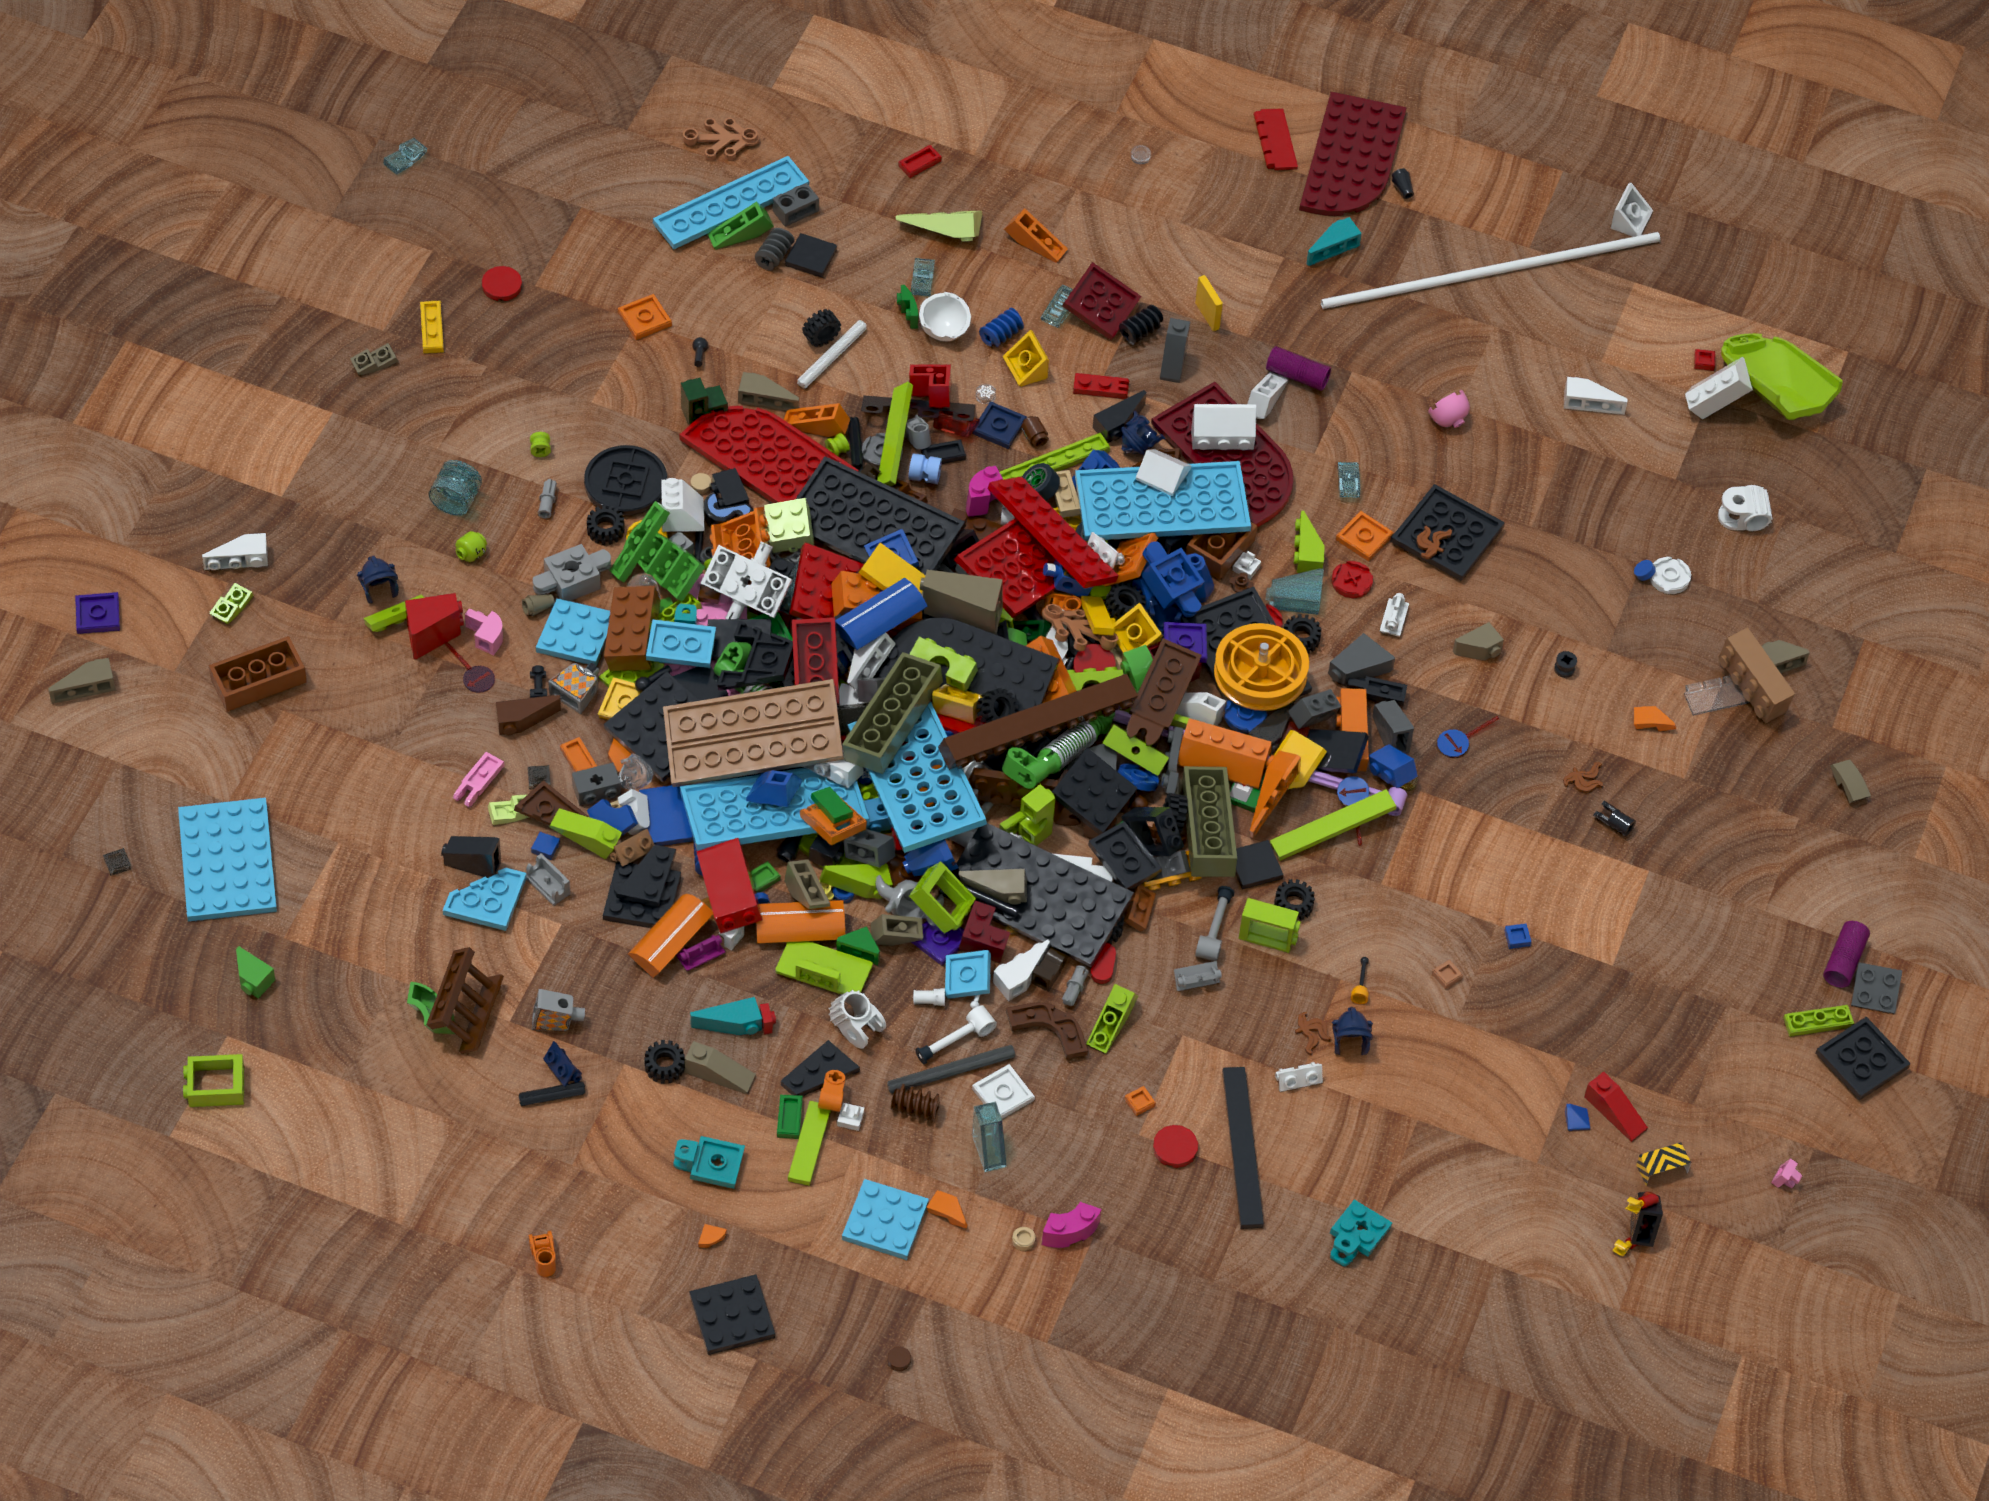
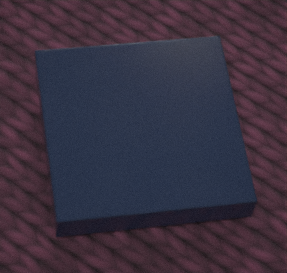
M990 401L973 427L972 434L1009 449L1019 434L1021 425L1027 416Z

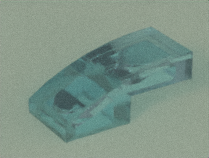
M412 138L400 144L399 151L384 157L383 164L397 175L417 162L427 152L428 148L415 138Z
M915 258L911 284L912 295L931 296L935 260Z
M1338 462L1339 497L1360 498L1359 464L1357 462Z

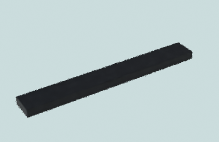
M1224 1067L1222 1075L1240 1229L1263 1228L1264 1222L1245 1067Z

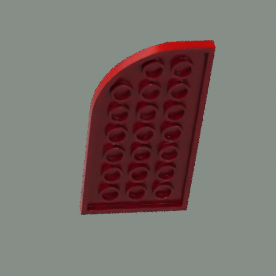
M1214 381L1153 417L1151 424L1163 434L1165 439L1174 448H1180L1181 455L1190 464L1240 461L1250 522L1257 525L1258 528L1277 516L1289 501L1293 487L1291 463L1284 451L1257 423L1254 449H1192L1191 426L1194 404H1237Z

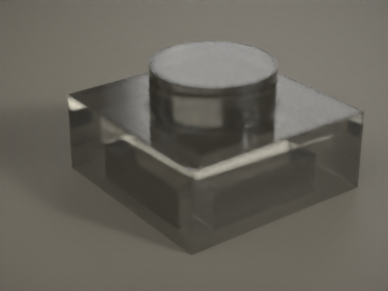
M549 765L528 767L529 789H534L543 780L551 786Z

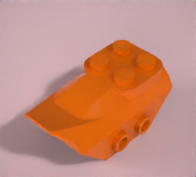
M764 507L754 508V511L727 522L711 525L712 556H714L718 545L751 560V558H754L761 541L769 544L768 521L764 515ZM770 555L765 563L767 568H770L771 565Z

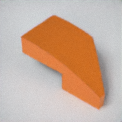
M1656 706L1634 707L1635 729L1657 727L1658 731L1676 729V724Z
M613 737L607 755L610 762L614 763L617 774L635 767L637 762L634 756Z
M937 1190L926 1207L928 1213L948 1218L949 1223L952 1225L967 1228L968 1225L958 1198Z

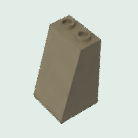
M927 570L925 578H921L920 590L923 591L921 595L928 606L924 609L925 614L935 618L957 620L992 634H997L1003 609L1002 579Z

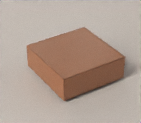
M1450 959L1432 970V975L1444 989H1447L1463 978V974Z

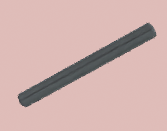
M1007 1045L889 1080L887 1086L889 1092L893 1094L895 1089H899L902 1084H905L906 1090L911 1086H920L1014 1058L1015 1050L1012 1045Z

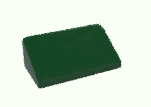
M1046 620L1013 621V628L1024 632L1027 642H1032L1040 636L1046 637L1052 627V623Z

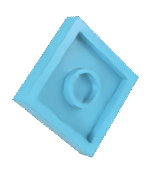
M988 950L946 955L945 996L950 999L989 994L991 953Z

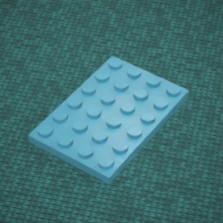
M266 798L178 807L188 922L277 912Z

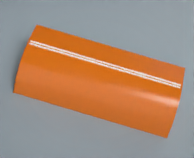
M683 894L633 947L628 955L654 978L713 915V911L699 898L690 894Z
M843 900L829 901V907L808 909L800 902L759 904L763 920L756 922L757 943L837 940L838 937L845 935Z

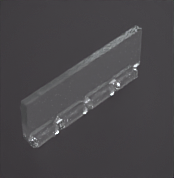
M1731 675L1723 677L1724 684H1722L1721 678L1703 681V686L1701 682L1685 686L1686 692L1684 696L1693 716L1750 702L1744 698L1739 686L1734 684Z

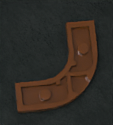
M1041 1002L1006 1008L1011 1031L1035 1026L1049 1028L1060 1039L1066 1060L1088 1055V1048L1081 1027L1070 1013H1065L1055 1008V1005Z

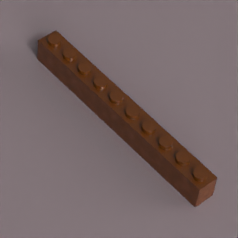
M1124 674L946 737L942 740L938 749L949 770L955 767L961 769L972 761L981 762L992 754L998 756L1004 753L1006 749L1020 748L1028 741L1032 743L1037 742L1048 734L1054 736L1062 729H1073L1084 721L1090 723L1101 715H1104V717L1110 716L1115 710H1127L1133 706V702L1138 697V694L1128 675Z

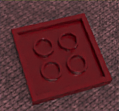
M1092 262L1062 307L1109 340H1112L1119 330L1120 323L1127 319L1142 296Z

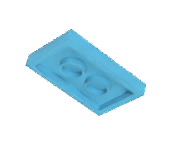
M653 619L646 660L710 668L716 627Z

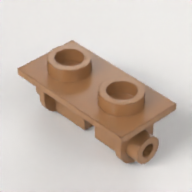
M648 829L615 845L614 850L610 854L613 861H620L621 865L625 866L647 854L654 846Z

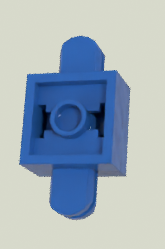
M1159 542L1149 543L1142 553L1149 563V566L1141 574L1142 578L1163 609L1176 603L1185 617H1193L1202 606L1194 593L1205 581L1182 548L1167 554Z

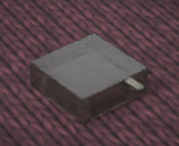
M124 848L103 855L110 876L131 870V864Z

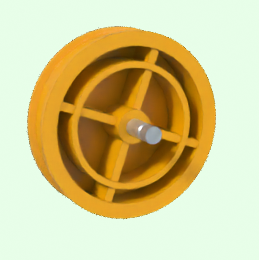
M1264 623L1248 624L1232 630L1221 640L1216 651L1214 677L1221 692L1237 705L1259 711L1275 710L1291 704L1303 692L1307 682L1309 657L1303 643L1286 629Z

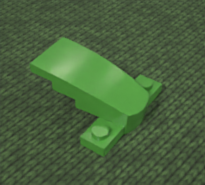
M655 501L641 523L629 534L623 547L624 549L609 571L617 579L625 583L638 563L660 586L666 588L676 599L683 602L705 566L681 546L658 533L670 512L662 504Z

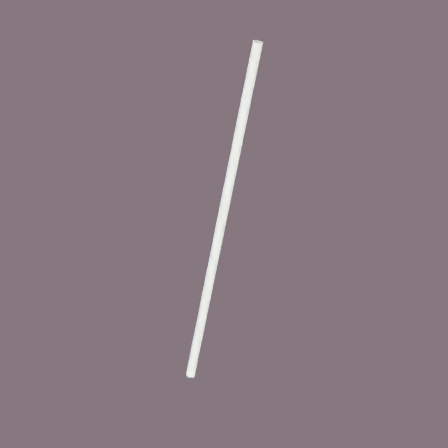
M1658 232L1321 299L1322 309L1656 243L1660 242V235Z

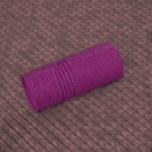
M1277 346L1273 347L1266 363V370L1320 391L1324 390L1331 374V367Z
M1852 920L1845 922L1823 973L1824 979L1835 987L1843 988L1850 985L1870 936V930L1863 923Z

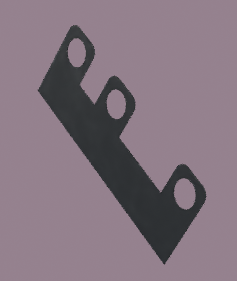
M863 395L861 411L881 413L883 406H891L892 398ZM911 399L909 408H917V415L920 417L937 418L939 417V410L953 411V419L974 420L975 404L950 402V407L936 408L929 407V401ZM868 406H874V407H877L878 410H877V411H869V410H866L865 408L868 407ZM932 411L935 415L927 416L923 415L922 412ZM967 414L970 417L967 419H962L957 417V415Z

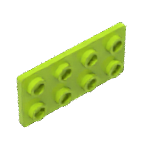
M809 941L787 942L775 972L843 995L852 990L854 992L858 990L860 993L862 992L873 962Z

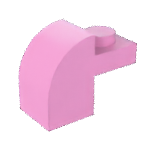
M468 609L465 613V624L467 628L476 631L474 635L475 647L494 656L503 642L501 618L493 611L487 617L482 612Z

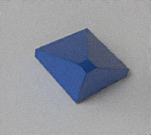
M1566 1104L1565 1117L1568 1131L1590 1130L1587 1108Z

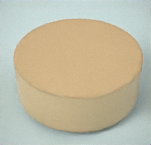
M698 473L691 478V487L699 494L707 493L710 490L711 478L707 474Z
M1028 1227L1017 1228L1012 1237L1014 1247L1021 1251L1031 1249L1035 1244L1034 1231Z

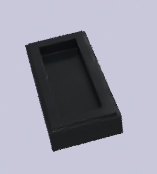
M961 439L933 444L925 449H921V453L925 455L926 459L930 456L942 458V464L966 460Z

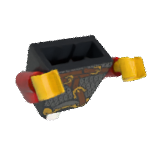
M1639 1192L1636 1199L1633 1197L1627 1199L1629 1205L1625 1209L1631 1212L1630 1237L1625 1242L1618 1239L1614 1244L1613 1252L1620 1256H1625L1629 1248L1633 1249L1637 1245L1654 1246L1663 1216L1659 1195L1653 1192Z

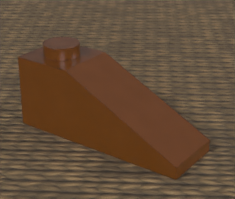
M560 695L496 702L499 735L521 733L561 711Z

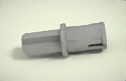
M552 479L544 482L543 492L539 496L541 502L538 515L541 518L551 517L552 505L556 501L554 495L557 483Z
M1076 966L1072 978L1067 981V989L1062 998L1063 1004L1073 1006L1079 992L1083 991V983L1089 974L1088 969L1083 973L1084 966Z

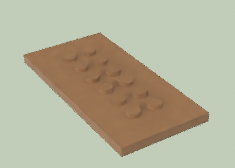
M833 679L663 707L672 787L844 760Z

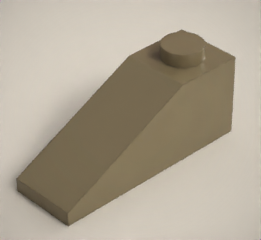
M743 372L738 389L739 404L780 411L799 408L798 396L764 375Z
M109 658L87 662L49 687L51 704L115 691Z
M809 859L788 862L784 882L791 896L808 909L829 907L830 902Z
M1025 869L959 871L960 881L965 885L1005 903L1015 905L1027 902V876Z
M695 1041L692 1042L685 1057V1073L748 1094L756 1077L755 1073L715 1048Z

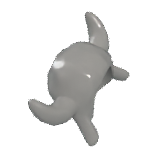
M881 875L876 877L875 883L879 895L889 901L885 907L887 913L892 912L895 916L925 918L931 926L936 925L909 897L918 882L904 880L898 883L895 888H892L883 881ZM939 894L936 900L943 906L944 897L943 894Z

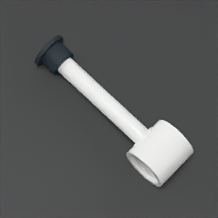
M983 1005L977 1006L966 1016L967 1025L930 1046L926 1045L921 1049L916 1048V1055L921 1063L926 1064L927 1060L932 1058L934 1053L972 1031L976 1032L979 1037L988 1035L996 1028L997 1022Z

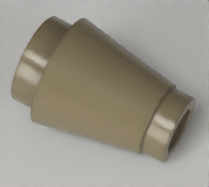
M552 594L528 595L522 599L524 613L531 616L549 609L555 604Z

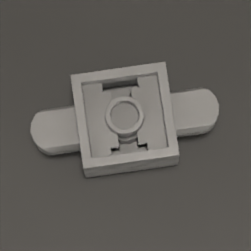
M580 544L544 558V573L533 577V590L537 595H545L555 591L559 599L572 601L601 589L600 572L611 568V555L604 549L588 555L583 545Z

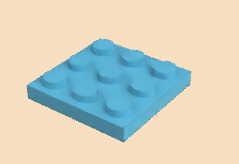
M557 598L536 645V652L588 665L593 663L597 666L606 645L610 611Z
M864 1179L843 1231L842 1240L907 1260L926 1212V1207L929 1204V1199Z

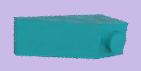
M1350 217L1332 223L1308 250L1306 262L1308 266L1360 246L1362 233Z
M755 997L690 1012L691 1028L740 1036L745 1034L752 1035L762 1030V1017Z

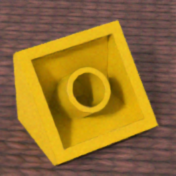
M1029 330L1003 355L1015 380L1021 387L1048 378L1049 359L1033 331Z
M1138 603L1113 623L1114 633L1118 636L1117 644L1123 653L1143 645L1147 647L1160 642L1163 634L1141 603Z
M946 684L933 691V707L936 713L974 724L978 715L977 712L980 711V709H977V705L981 704L978 702V699L982 698L981 695L969 691L964 692Z

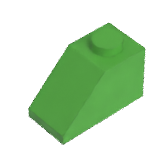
M238 946L236 953L241 989L246 994H252L259 998L275 981L274 968Z

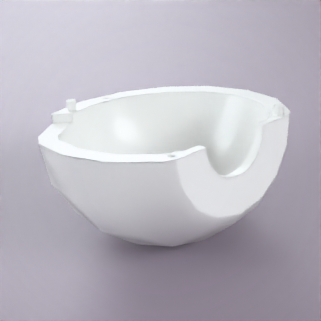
M944 292L934 294L924 300L920 307L919 319L925 333L934 339L949 342L954 341L965 333L970 326L971 314L969 307L962 298L953 293Z

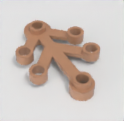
M714 118L705 119L704 128L707 131H715L717 134H698V131L694 128H687L683 131V141L688 146H694L697 142H717L712 147L705 149V159L708 161L715 160L717 153L731 142L737 143L732 147L726 148L724 151V157L729 161L734 160L736 153L742 148L754 146L760 140L756 129L751 127L744 129L733 118H726L724 120V128L716 123ZM734 130L737 134H731L728 131Z
M1049 604L1043 609L1042 616L1046 621L1052 623L1056 630V640L1061 642L1067 640L1069 632L1064 629L1062 625L1064 624L1068 626L1075 639L1073 647L1076 650L1084 651L1087 646V640L1083 638L1081 633L1099 641L1101 647L1105 650H1112L1116 647L1118 636L1115 633L1112 636L1093 634L1092 630L1088 628L1090 625L1088 620H1085L1084 610L1062 611V608L1055 604Z

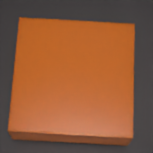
M1144 1086L1125 1095L1124 1098L1136 1116L1156 1105V1102Z

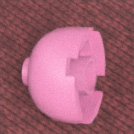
M1463 390L1459 391L1460 395H1456L1454 392L1435 403L1437 408L1434 410L1431 407L1429 408L1428 413L1435 423L1442 427L1453 426L1454 428L1465 423L1464 418L1469 413L1470 404Z

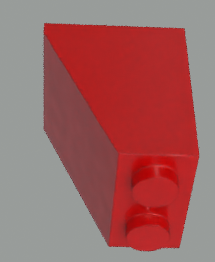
M456 593L405 600L407 627L413 659H418L461 635L460 626H464L462 602L457 601Z

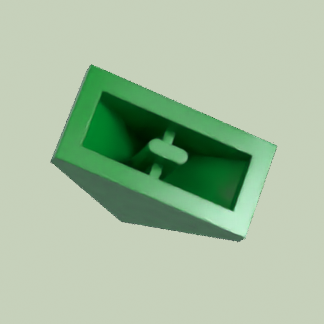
M867 926L838 937L837 951L871 961L874 965L878 966L880 950Z

